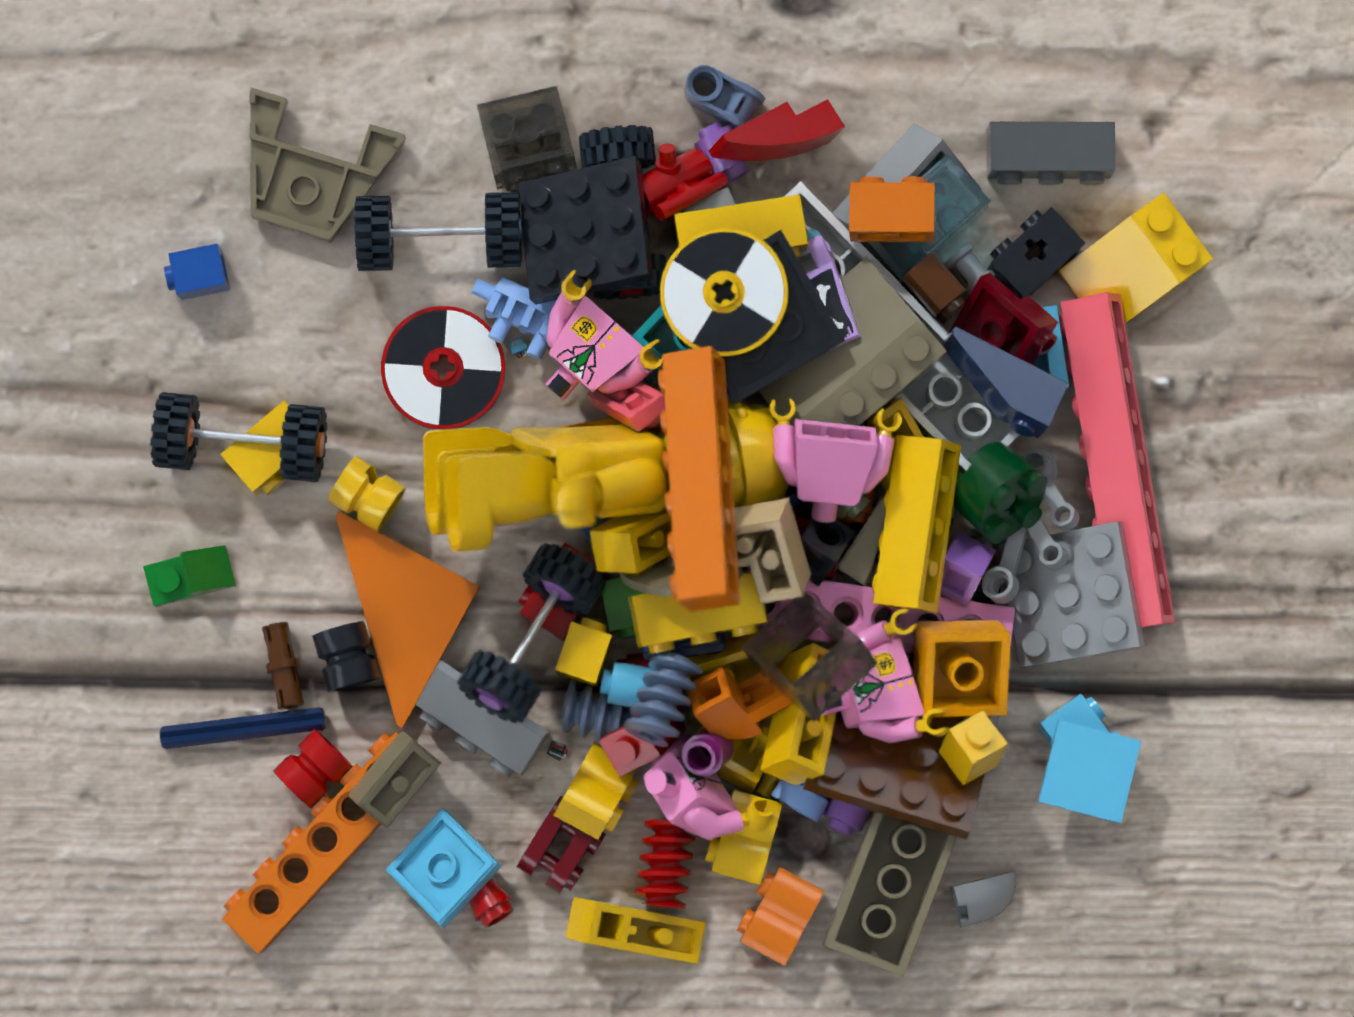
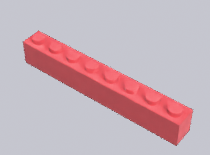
M1106 292L1060 302L1062 313L1059 314L1060 330L1062 336L1066 337L1069 352L1065 356L1066 370L1069 377L1073 378L1075 394L1072 396V408L1076 418L1080 419L1082 435L1079 436V450L1082 458L1087 460L1089 476L1086 477L1085 481L1086 492L1089 499L1094 502L1096 517L1093 518L1092 526L1116 521L1123 522L1141 629L1176 623L1121 295Z

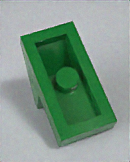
M225 545L184 551L180 553L179 557L143 566L154 607L236 586Z

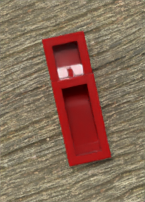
M828 99L798 115L794 113L789 103L785 102L723 134L709 149V153L713 158L733 161H767L788 158L810 152L830 143L845 128V125Z

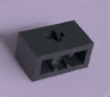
M1053 207L1043 215L1039 210H1036L1020 225L1024 232L1014 242L1007 237L990 253L994 260L987 268L988 271L992 270L996 274L994 277L1019 299L1033 295L1058 270L1080 252L1086 244ZM1038 245L1042 250L1039 259L1034 257L1029 261L1025 257L1028 248L1034 249Z

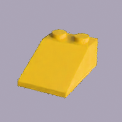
M1163 192L1058 270V273L1076 298L1106 292L1121 295L1125 324H1127L1207 267L1213 258Z

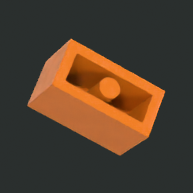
M876 176L861 177L859 182H850V242L934 243L935 183H927V179L914 176L902 178L901 182H884V178Z

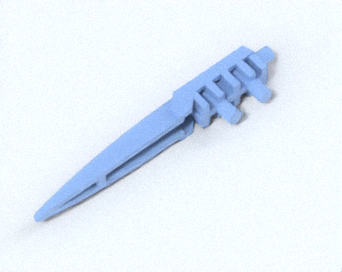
M502 277L497 286L477 279L471 293L489 301L485 309V316L490 319L496 318L488 337L498 343H503L512 325L525 335L527 333L534 335L526 354L534 359L541 360L548 346L546 335L550 312L557 300L535 305L529 299L528 287L506 277ZM660 366L654 369L643 380L659 387L658 373L660 370H663V367Z

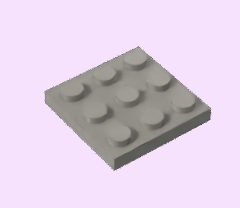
M1116 521L1051 534L1053 540L1059 543L1068 554L1066 564L1058 570L1047 568L1039 559L1040 550L1033 538L1026 539L1015 574L1019 581V591L1016 597L1009 602V607L1015 608L1013 630L1020 668L1144 646L1123 522ZM1006 543L999 544L1001 558ZM1059 551L1051 552L1048 556V561L1055 560L1058 557Z

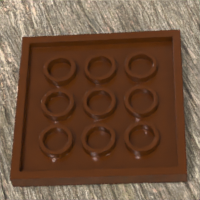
M846 639L843 648H845L848 645V639ZM907 657L913 675L914 659ZM841 711L836 712L824 775L814 779L806 778L803 789L967 839L985 773L962 785L939 753L947 733L938 737L928 732H923L919 738L887 743L864 735L859 728H847ZM972 716L933 717L930 726L932 730L940 728L950 729ZM988 716L997 728L999 716Z

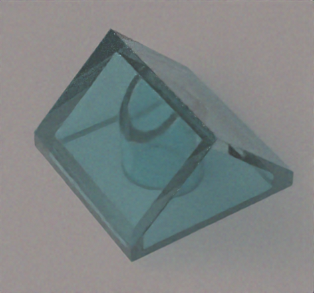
M947 154L921 176L927 179V183H935L934 243L906 242L918 262L922 261L932 252L935 255L939 254L982 216L991 202Z

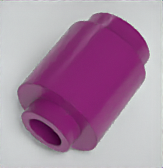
M703 728L684 744L682 749L683 763L690 772L697 776L706 777L713 775L731 759L734 752L733 741L712 734L706 728Z

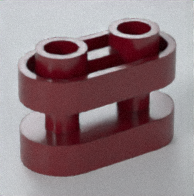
M563 796L558 798L516 866L530 876L537 866L546 870L551 875L545 885L560 894L564 887L570 891L573 889L584 869L578 866L587 851L594 855L606 836V833L602 832L597 840L555 817L554 813ZM561 830L573 837L562 857L558 859L547 851Z

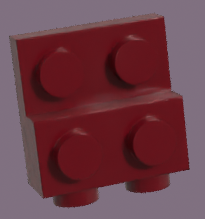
M988 273L981 275L949 334L954 327H957L1035 366L1034 363L1038 356L1047 353L1055 344L1057 336L1052 332L1058 321L1030 296L1019 299L996 277Z

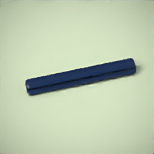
M317 707L163 726L160 728L159 733L162 748L172 749L311 732L314 729L319 731L326 728V716L324 709Z

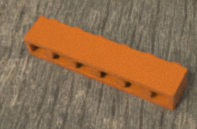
M712 346L662 354L663 370H660L658 373V382L662 394L665 395V410L661 411L660 419L663 432L667 436L668 450L663 453V465L670 481V491L666 492L665 504L669 516L672 517V532L668 534L667 540L668 549L671 557L674 558L675 574L670 576L671 593L673 598L690 612L740 605L725 359Z

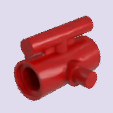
M662 144L658 148L659 158L655 162L656 168L642 175L646 215L648 217L655 213L659 220L673 222L675 214L728 185L727 177L723 172L714 174L710 160L700 149L693 148L676 157L674 145Z

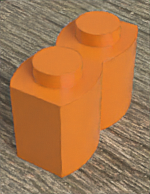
M778 867L775 874L770 871L766 872L756 891L757 894L762 896L757 909L753 911L747 908L736 931L743 934L739 941L740 943L785 966L815 911L824 890Z

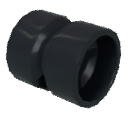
M364 621L334 627L312 636L318 658L327 662V665L322 669L328 693L360 686L380 678L374 655L366 653V649L371 643Z

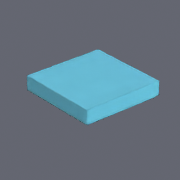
M1059 719L1037 802L1121 823L1142 741Z
M442 808L385 870L440 926L445 928L502 865L447 810Z

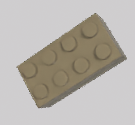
M873 811L822 945L904 977L957 837Z

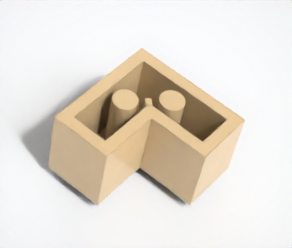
M789 498L735 507L738 567L750 565L761 603L802 597L811 572Z

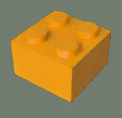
M998 620L915 621L917 627L915 629L913 678L923 706L924 715L931 709H939L946 713V715L935 717L974 716L981 711H984L987 716L1007 715L1011 632Z

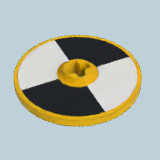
M734 228L710 229L686 240L670 257L661 279V306L673 332L690 347L696 349L712 346L722 357L747 353L767 341L779 327L788 304L787 276L776 253L755 235ZM727 281L732 282L731 291L736 294L735 298L732 301L724 299L721 304L717 303L715 300L718 294L713 290L714 286L717 283L724 286Z

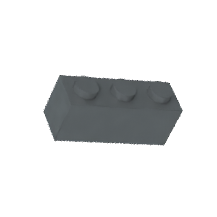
M990 121L987 128V178H997L998 184L1017 185L1022 183V179H1038V183L1041 185H1059L1063 183V179H1080V184L1100 185L1105 183V179H1110L1115 172V122Z

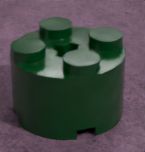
M993 442L981 447L967 459L972 465L966 470L964 475L958 471L953 508L992 543H1000L1022 527L1026 529L1033 527L1041 518L1042 509L1039 506L1044 498L1048 479L1014 449L1007 447L1004 443Z

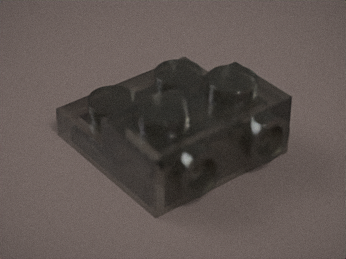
M557 86L477 104L497 190L505 188L509 192H519L518 183L577 169Z

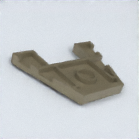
M251 87L249 96L251 106L250 195L252 219L332 243L354 213L355 198L368 194L404 145L406 140L405 134L369 124L357 163L346 162L276 140L288 100L287 98Z

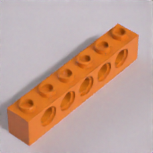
M395 732L391 737L384 733L368 750L373 755L362 768L355 764L339 781L344 788L333 799L326 795L311 811L315 819L304 830L297 826L282 842L286 850L277 860L274 861L271 857L267 858L253 873L257 881L250 889L245 892L240 888L223 906L228 912L223 916L222 920L258 954L263 953L382 825L367 812L359 820H350L344 813V805L350 798V791L399 734L398 732ZM324 827L333 829L337 835L336 846L328 852L321 851L315 843L317 832ZM295 858L302 859L308 866V875L300 883L291 881L286 873L287 865ZM266 889L274 891L279 898V906L272 914L262 912L257 903L260 893Z

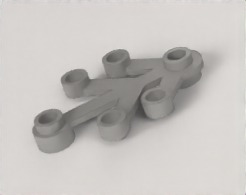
M1033 449L1025 452L1022 457L1035 468L1044 466L1041 473L1048 479L1044 498L1052 509V522L1063 531L1074 529L1079 522V513L1071 504L1065 501L1054 482L1058 473V463L1055 457L1043 449ZM1070 511V517L1066 521L1060 522V516L1064 512ZM1041 518L1033 527L1029 529L1022 527L1019 531L1009 536L999 567L988 570L984 575L982 590L995 603H1008L1016 597L1019 591V581L1015 574L1028 531L1040 550V561L1047 568L1058 570L1066 564L1068 560L1067 551L1053 540ZM976 528L967 532L966 535L975 540L978 537H983L982 543L992 548V542ZM1058 550V557L1053 561H1048L1049 554ZM1004 583H1009L1007 589L999 594L1000 586Z

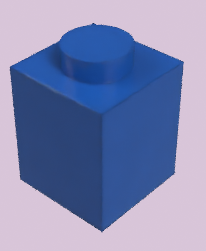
M217 243L168 253L170 265L164 267L166 283L169 291L176 290V294L181 300L230 290L223 251Z

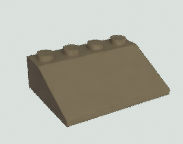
M867 257L841 278L861 337L822 354L759 391L769 405L775 399L774 410L779 416H786L790 413V399L793 400L796 408L795 415L790 420V425L794 426L795 419L863 426L878 410L883 409L948 354L945 348Z

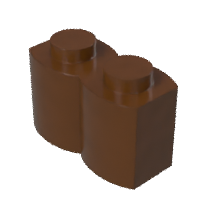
M934 252L926 256L902 278L903 282L901 285L936 321L939 320L943 325L951 320L965 304L962 295L966 292V289Z

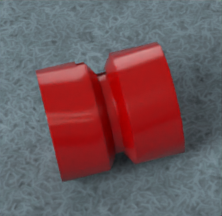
M316 729L298 745L299 756L289 755L273 770L275 775L311 809L327 793L325 784L328 781L338 783L353 767L341 752Z

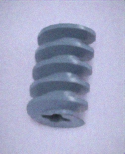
M662 651L657 652L659 656H653L649 660L648 666L652 671L644 673L642 680L647 687L638 689L636 697L641 703L632 705L630 712L635 718L626 720L624 728L629 734L642 741L660 747H668L664 738L678 737L679 732L670 725V722H684L685 716L676 710L677 705L690 706L691 700L684 696L682 691H696L697 685L688 679L689 674L702 675L703 669L681 655Z
M571 679L559 720L560 718L563 719V732L569 733L576 723L579 724V737L585 738L592 728L595 729V740L599 743V740L605 734L625 725L626 720L635 717L630 712L631 707L626 709L625 706L607 703V694L600 693L594 699L592 685L587 684L582 692L578 694L576 680Z

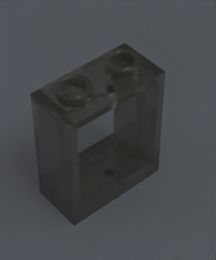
M805 591L802 597L793 599L741 646L757 671L813 721L817 720L878 664L861 638ZM819 627L837 644L793 683L775 666Z

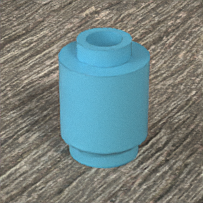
M614 661L612 670L606 668L603 670L600 693L607 694V703L632 707L635 703H641L636 697L637 691L642 687H647L642 681L644 673L652 670L649 667Z

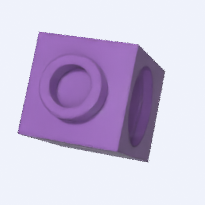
M958 531L946 553L940 594L967 607L996 550Z

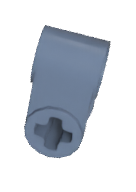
M700 65L692 69L688 74L684 87L685 98L690 105L715 118L723 126L730 125L732 129L748 122L757 105H762L766 99L755 88L737 81L708 65ZM702 78L707 79L713 83L715 91L709 96L698 95L692 87L694 81ZM741 101H744L739 113L735 114Z

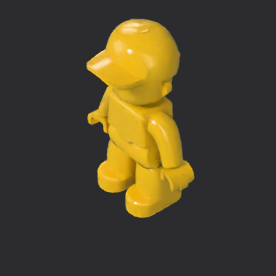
M727 397L734 508L784 499L789 484L786 482L774 459L773 428L777 426V421L772 418L770 409L763 405L743 402L734 405L730 397ZM627 425L569 428L519 427L509 433L490 427L427 431L423 436L424 506L429 530L432 535L447 534L450 546L454 552L480 551L490 546L494 536V525L521 523L553 514L559 517L562 525L573 528L593 525L595 523V515L599 518L662 512L666 507V492L670 491L669 476L666 474L663 465V453L668 450L667 436L664 434L663 429L658 436H655L642 429L637 432Z

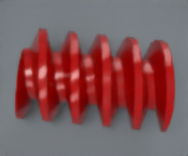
M647 820L644 822V827L655 832V835L642 838V844L652 848L653 851L641 854L639 860L650 865V869L638 871L637 877L648 882V886L635 888V894L646 899L643 904L686 909V903L678 900L675 896L688 893L689 887L678 882V878L690 876L691 870L680 865V861L693 859V853L682 848V845L695 842V836L686 832L685 829L671 824L669 821Z

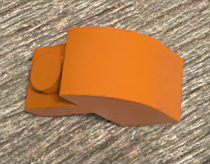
M776 665L740 684L721 666L693 681L697 685L696 691L687 690L694 716L710 733L730 740L751 738L763 733L760 721L792 704L783 673Z

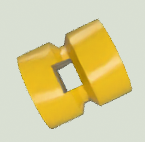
M355 456L337 479L327 501L347 514L356 511L357 520L378 533L397 508L406 487L388 475L379 478L374 466Z

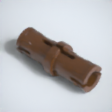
M278 622L263 626L262 632L269 660L266 668L267 673L272 675L278 710L304 705L297 668L300 667L299 658H295L292 649L289 623Z

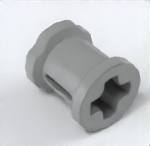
M970 243L962 247L944 263L966 289L964 294L967 297L971 294L981 275L991 273L993 276L996 275L992 270L988 271L972 253L974 247Z

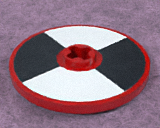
M452 306L429 307L417 311L404 319L388 338L381 359L383 386L394 407L413 423L434 430L461 428L484 416L498 399L503 388L506 373L505 356L502 346L488 337L491 327L472 312ZM442 357L448 359L449 365L455 366L454 371L447 372L445 379H440L438 372L432 370V365L439 364Z

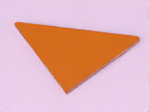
M338 511L336 520L397 726L404 728L416 706V702L442 659L480 586Z

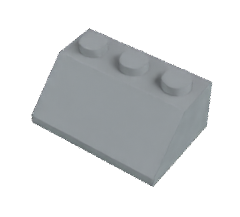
M915 123L866 175L884 178V182H901L902 178L914 176L927 179V183H935L934 242L982 190L945 141ZM850 194L832 213L848 230ZM860 242L899 280L933 244V242Z
M441 660L415 704L423 709L419 717L439 731L444 724L456 731L458 735L454 741L475 754L480 747L492 755L493 758L489 764L506 776L510 777L514 771L523 775L550 733L527 717L522 723L518 721L517 723H511L508 719L506 721L500 719L497 714L493 716L487 713V709L484 707L479 708L476 706V701L469 700L464 696L465 692L460 691L458 688L460 685L457 684L461 673Z

